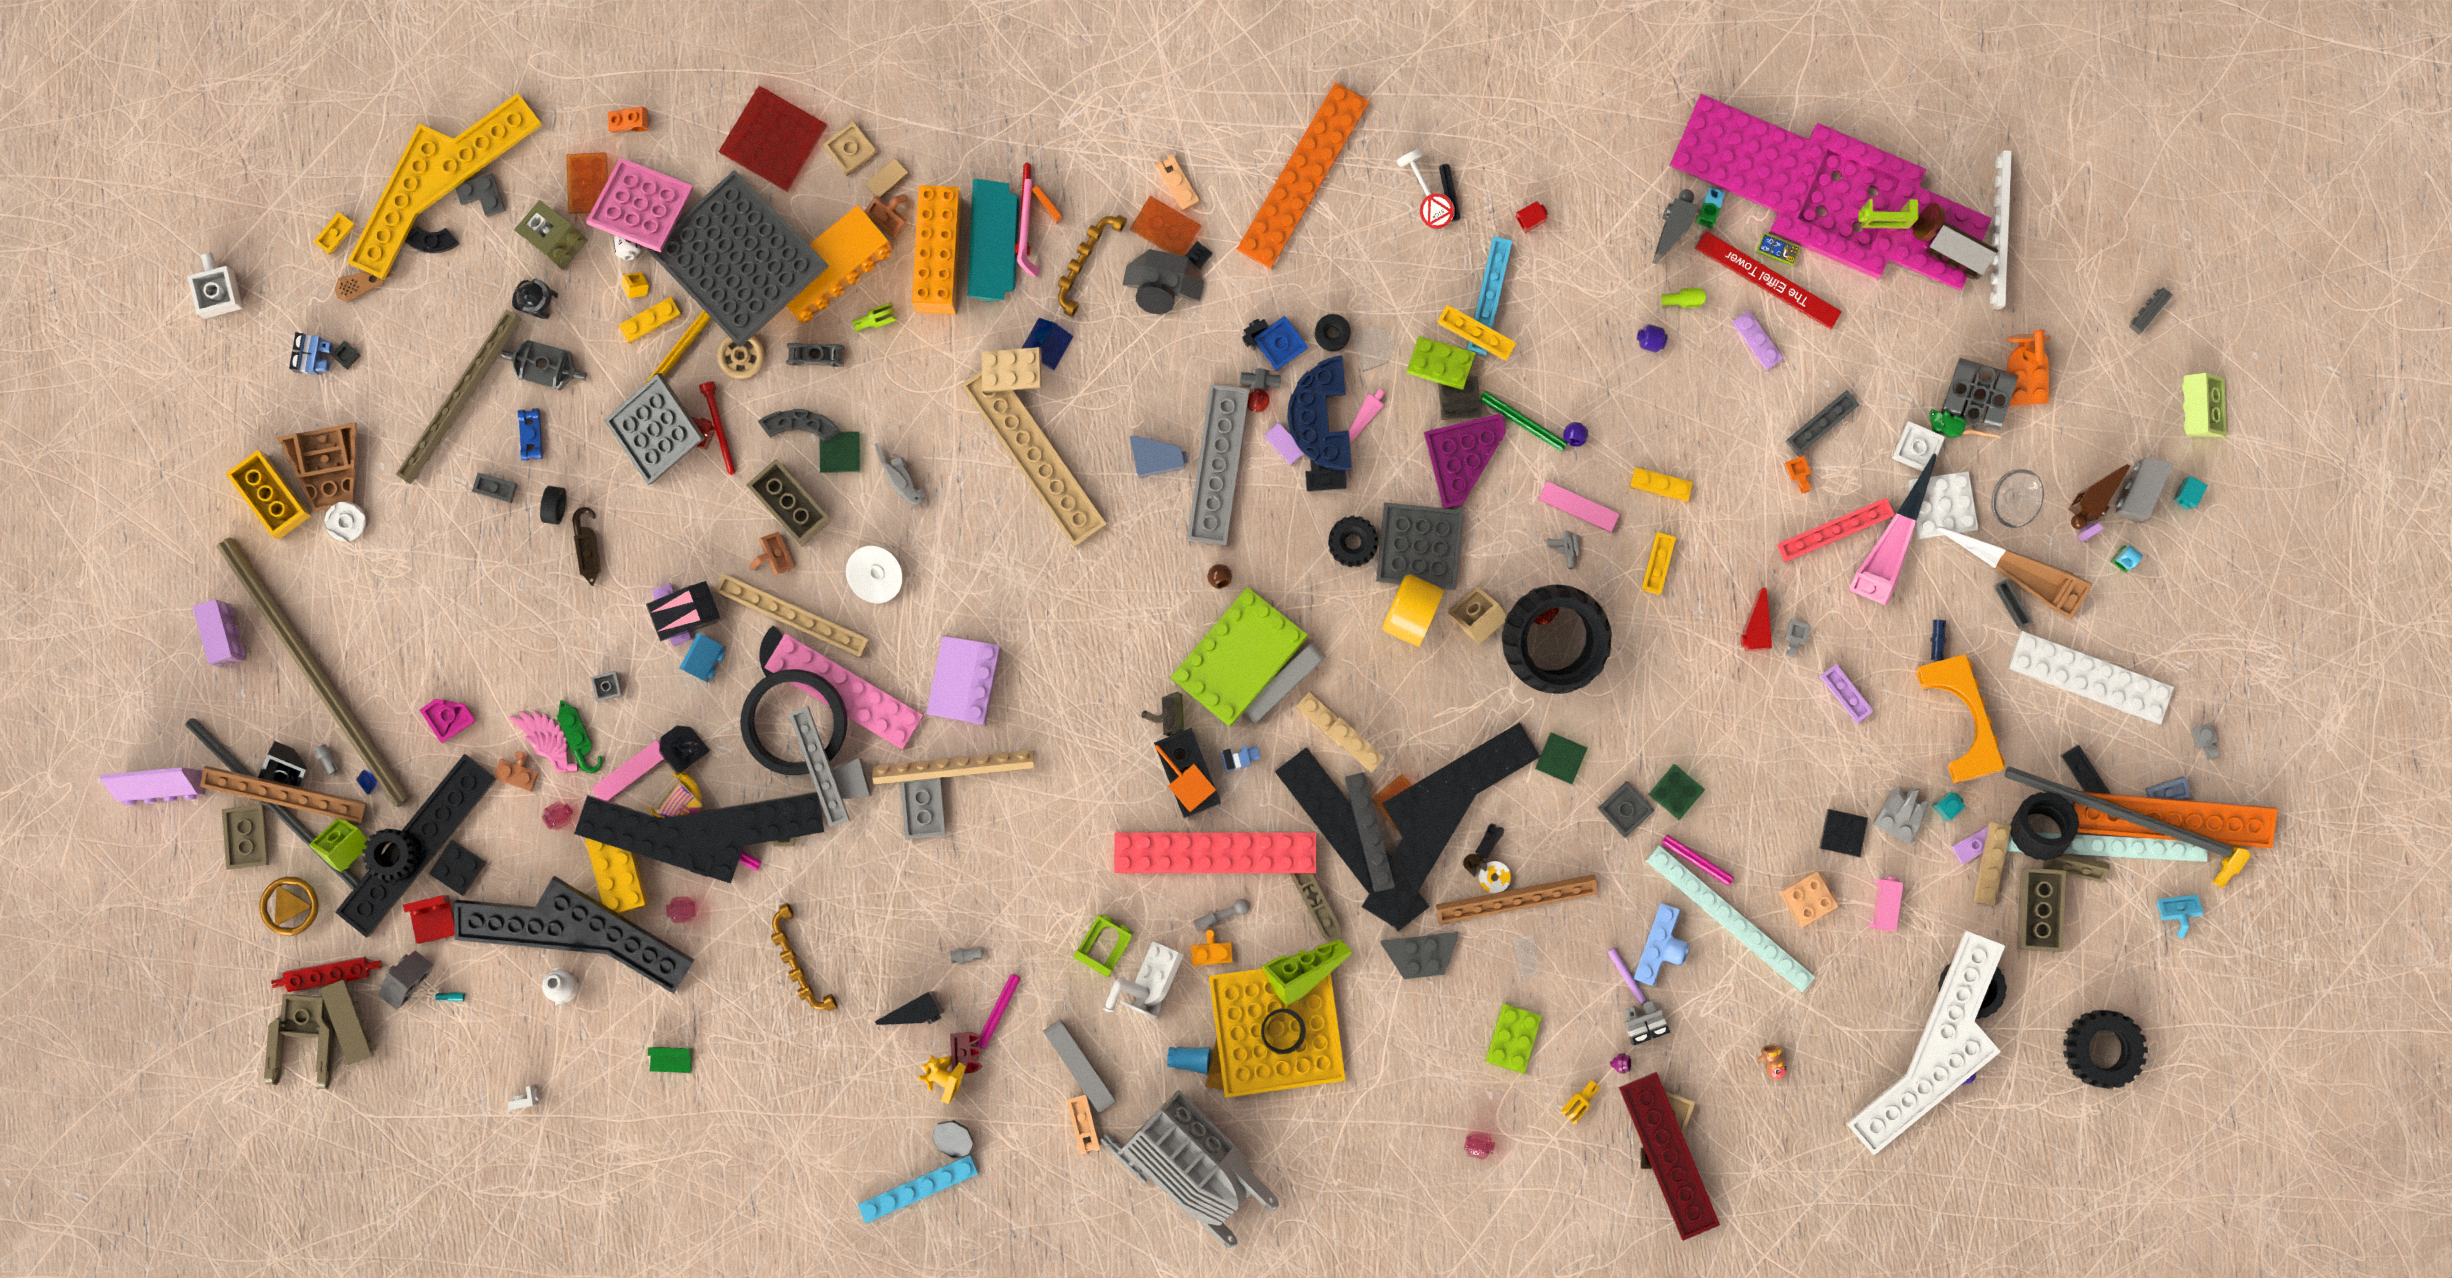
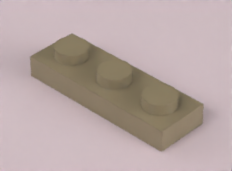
M2062 854L2055 859L2045 860L2043 868L2064 870L2066 875L2103 883L2110 870V865L2105 862Z

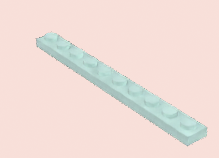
M2037 833L2049 839L2061 837V834ZM2010 834L2006 851L2022 852L2014 844ZM2076 835L2063 853L2068 855L2207 862L2206 849L2183 841L2152 838Z
M1658 846L1648 857L1646 862L1800 992H1803L1815 978L1814 975L1661 846Z

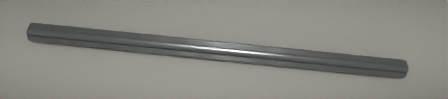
M191 718L186 722V727L232 772L253 776L196 719ZM264 802L310 847L309 844L316 837L285 806ZM313 850L351 889L358 885L360 880L348 868L339 872Z
M2011 766L2005 770L2004 776L2008 779L2044 792L2058 794L2062 798L2225 857H2230L2233 852V847L2089 794Z

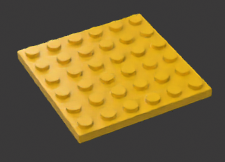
M1263 968L1208 976L1225 1098L1346 1081L1331 973L1305 996L1289 1005H1286L1275 993ZM1277 1009H1289L1296 1012L1302 1018L1306 1028V1035L1302 1045L1297 1050L1288 1054L1273 1052L1265 1045L1261 1036V1027L1264 1019L1268 1014ZM1276 1013L1265 1023L1264 1036L1272 1047L1288 1049L1298 1041L1300 1026L1292 1015Z

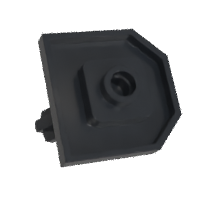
M677 725L660 738L659 753L677 775L710 752L691 727Z

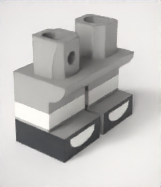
M1653 1000L1642 1003L1646 1014L1641 1016L1638 1015L1636 1006L1625 1009L1627 1021L1624 1022L1631 1044L1634 1046L1649 1041L1651 1038L1654 1039L1671 1033L1663 1017L1662 1010L1657 1008Z

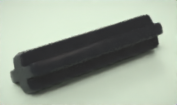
M1443 164L1440 165L1439 171L1444 195L1453 202L1454 217L1451 222L1460 220L1458 202L1450 165Z

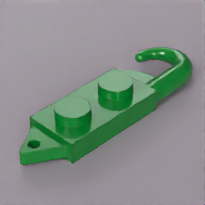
M560 700L559 713L556 716L579 767L586 773L592 774L599 771L603 764L602 756H598V764L594 767L588 766L584 758L591 751L592 742L577 708H573L563 700Z

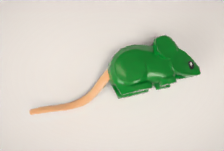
M1934 409L1929 411L1932 431L1935 433L1941 432L1948 438H1957L1969 433L2001 438V436L1965 430L1966 420L1955 415L1952 417L1947 411H1944L1943 414Z

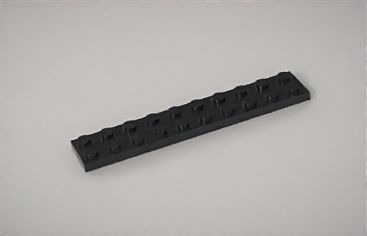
M1306 747L1277 769L1275 773L1369 894L1373 885L1352 805ZM1385 849L1386 855H1387V859H1388V861H1389V859L1391 858V856H1390V854L1387 852V850ZM1419 892L1416 894L1397 928H1395L1397 931L1401 930L1430 907Z
M464 754L402 829V831L407 832L409 836L414 838V843L418 844L416 851H419V856H416V859L419 861L418 864H414L413 867L415 869L413 872L409 871L408 876L401 877L399 880H386L370 874L371 870H369L335 913L368 938L497 779L467 754ZM394 842L382 854L383 862L389 867L395 865L400 858L399 847Z

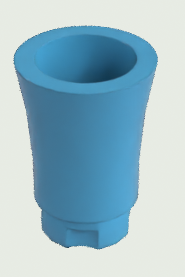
M1169 1047L1167 1067H1175V1069L1208 1075L1211 1048Z

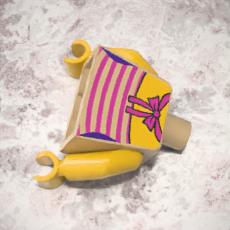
M686 770L680 775L672 772L673 776L677 778L676 782L656 808L646 807L650 809V815L660 818L699 812L703 805L700 802L702 795L697 783L686 774Z

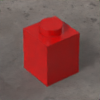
M1536 201L1518 211L1515 217L1524 233H1527L1545 223L1548 218L1546 216L1548 212L1543 204L1540 205Z

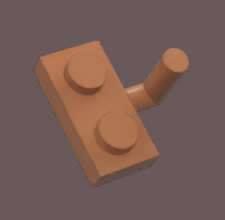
M905 194L892 198L889 204L880 197L874 196L864 213L895 237L907 221L895 211V208L898 204L906 202L907 196Z
M779 532L759 539L765 554L757 556L750 563L749 566L752 570L757 569L761 563L767 561L775 576L795 568Z
M517 751L515 753V758L518 759L517 763L514 764L500 759L493 777L532 792L539 773L525 768L524 765L528 755L525 752Z

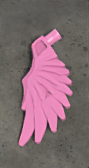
M522 711L519 714L524 720L510 717V720L528 735L525 736V739L533 746L536 755L547 757L557 772L578 771V763H568V753L566 752L568 748L567 739L564 737V732L560 731V725L555 727L554 719L549 721L546 714H542L541 717L536 711L532 712L534 719Z

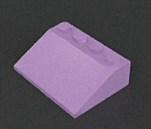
M942 636L926 714L985 726L1001 647L979 641Z
M179 767L100 775V780L114 799L118 802H124V805H136L137 801L144 800L145 804L157 803V799L163 798L164 802L177 801V797H184V800L197 799V795H204V788L200 787L203 773L201 770Z

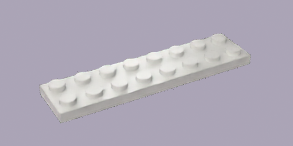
M2021 631L2008 669L2157 725L2162 723L2174 688Z

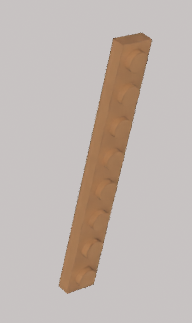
M209 766L203 768L200 787L356 823L363 822L367 802Z
M1593 874L1436 904L1439 924L1595 895L1597 894L1596 878Z

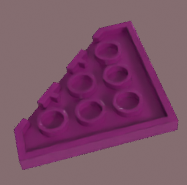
M1501 413L1424 432L1443 509L1463 505L1506 433Z

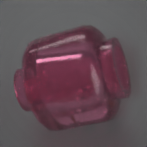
M557 801L543 810L541 818L549 830L558 831L572 822L570 815L573 814V811L567 803L564 805L562 802Z
M689 896L673 897L670 900V904L666 905L667 917H671L673 923L691 922L693 917H696L695 901H692Z
M1472 1131L1470 1135L1467 1134L1464 1144V1150L1467 1151L1469 1157L1485 1160L1489 1154H1493L1495 1142L1491 1141V1135L1479 1131Z

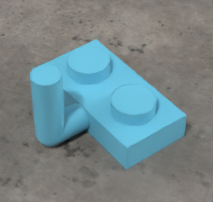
M2198 894L2158 899L2156 902L2162 921L2179 919L2181 924L2177 933L2179 938L2186 936L2190 926L2188 917H2197L2203 914Z

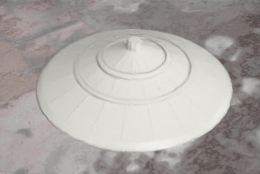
M865 546L856 550L847 562L846 577L852 591L861 599L870 603H884L894 598L899 592L902 585V571L896 558L887 550L877 546Z

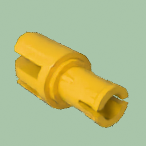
M2233 846L2232 854L2230 857H2225L2222 860L2221 866L2223 868L2212 882L2224 889L2233 874H2239L2249 860L2250 852L2248 850Z
M1592 1080L1589 1081L1580 1093H1574L1560 1110L1568 1119H1571L1574 1125L1589 1109V1101L1600 1089V1086H1596L1597 1083Z

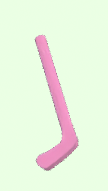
M1025 179L1017 261L1031 277L1039 275L1040 269L1028 260L1026 253L1033 180Z

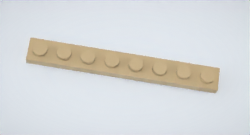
M722 575L715 590L720 595L860 658L869 642V639L728 575Z
M1020 750L1018 752H1000L998 754H981L970 757L961 756L950 759L921 760L911 763L881 764L873 766L872 779L873 784L1029 769L1034 768L1033 750Z

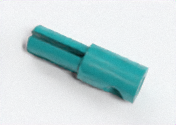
M436 993L435 999L463 1002L465 1000V993Z

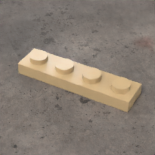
M1989 822L1973 901L1995 905L2011 826Z

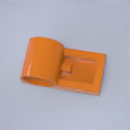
M641 106L608 112V131L612 133L627 130L636 132L647 131L648 110Z

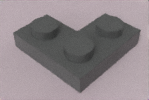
M493 173L465 181L455 188L461 205L480 199L486 217L506 211Z

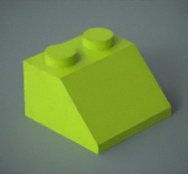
M337 818L309 845L330 866L342 872L359 855L363 854L362 850L367 847L364 844L368 840L357 827L346 820Z

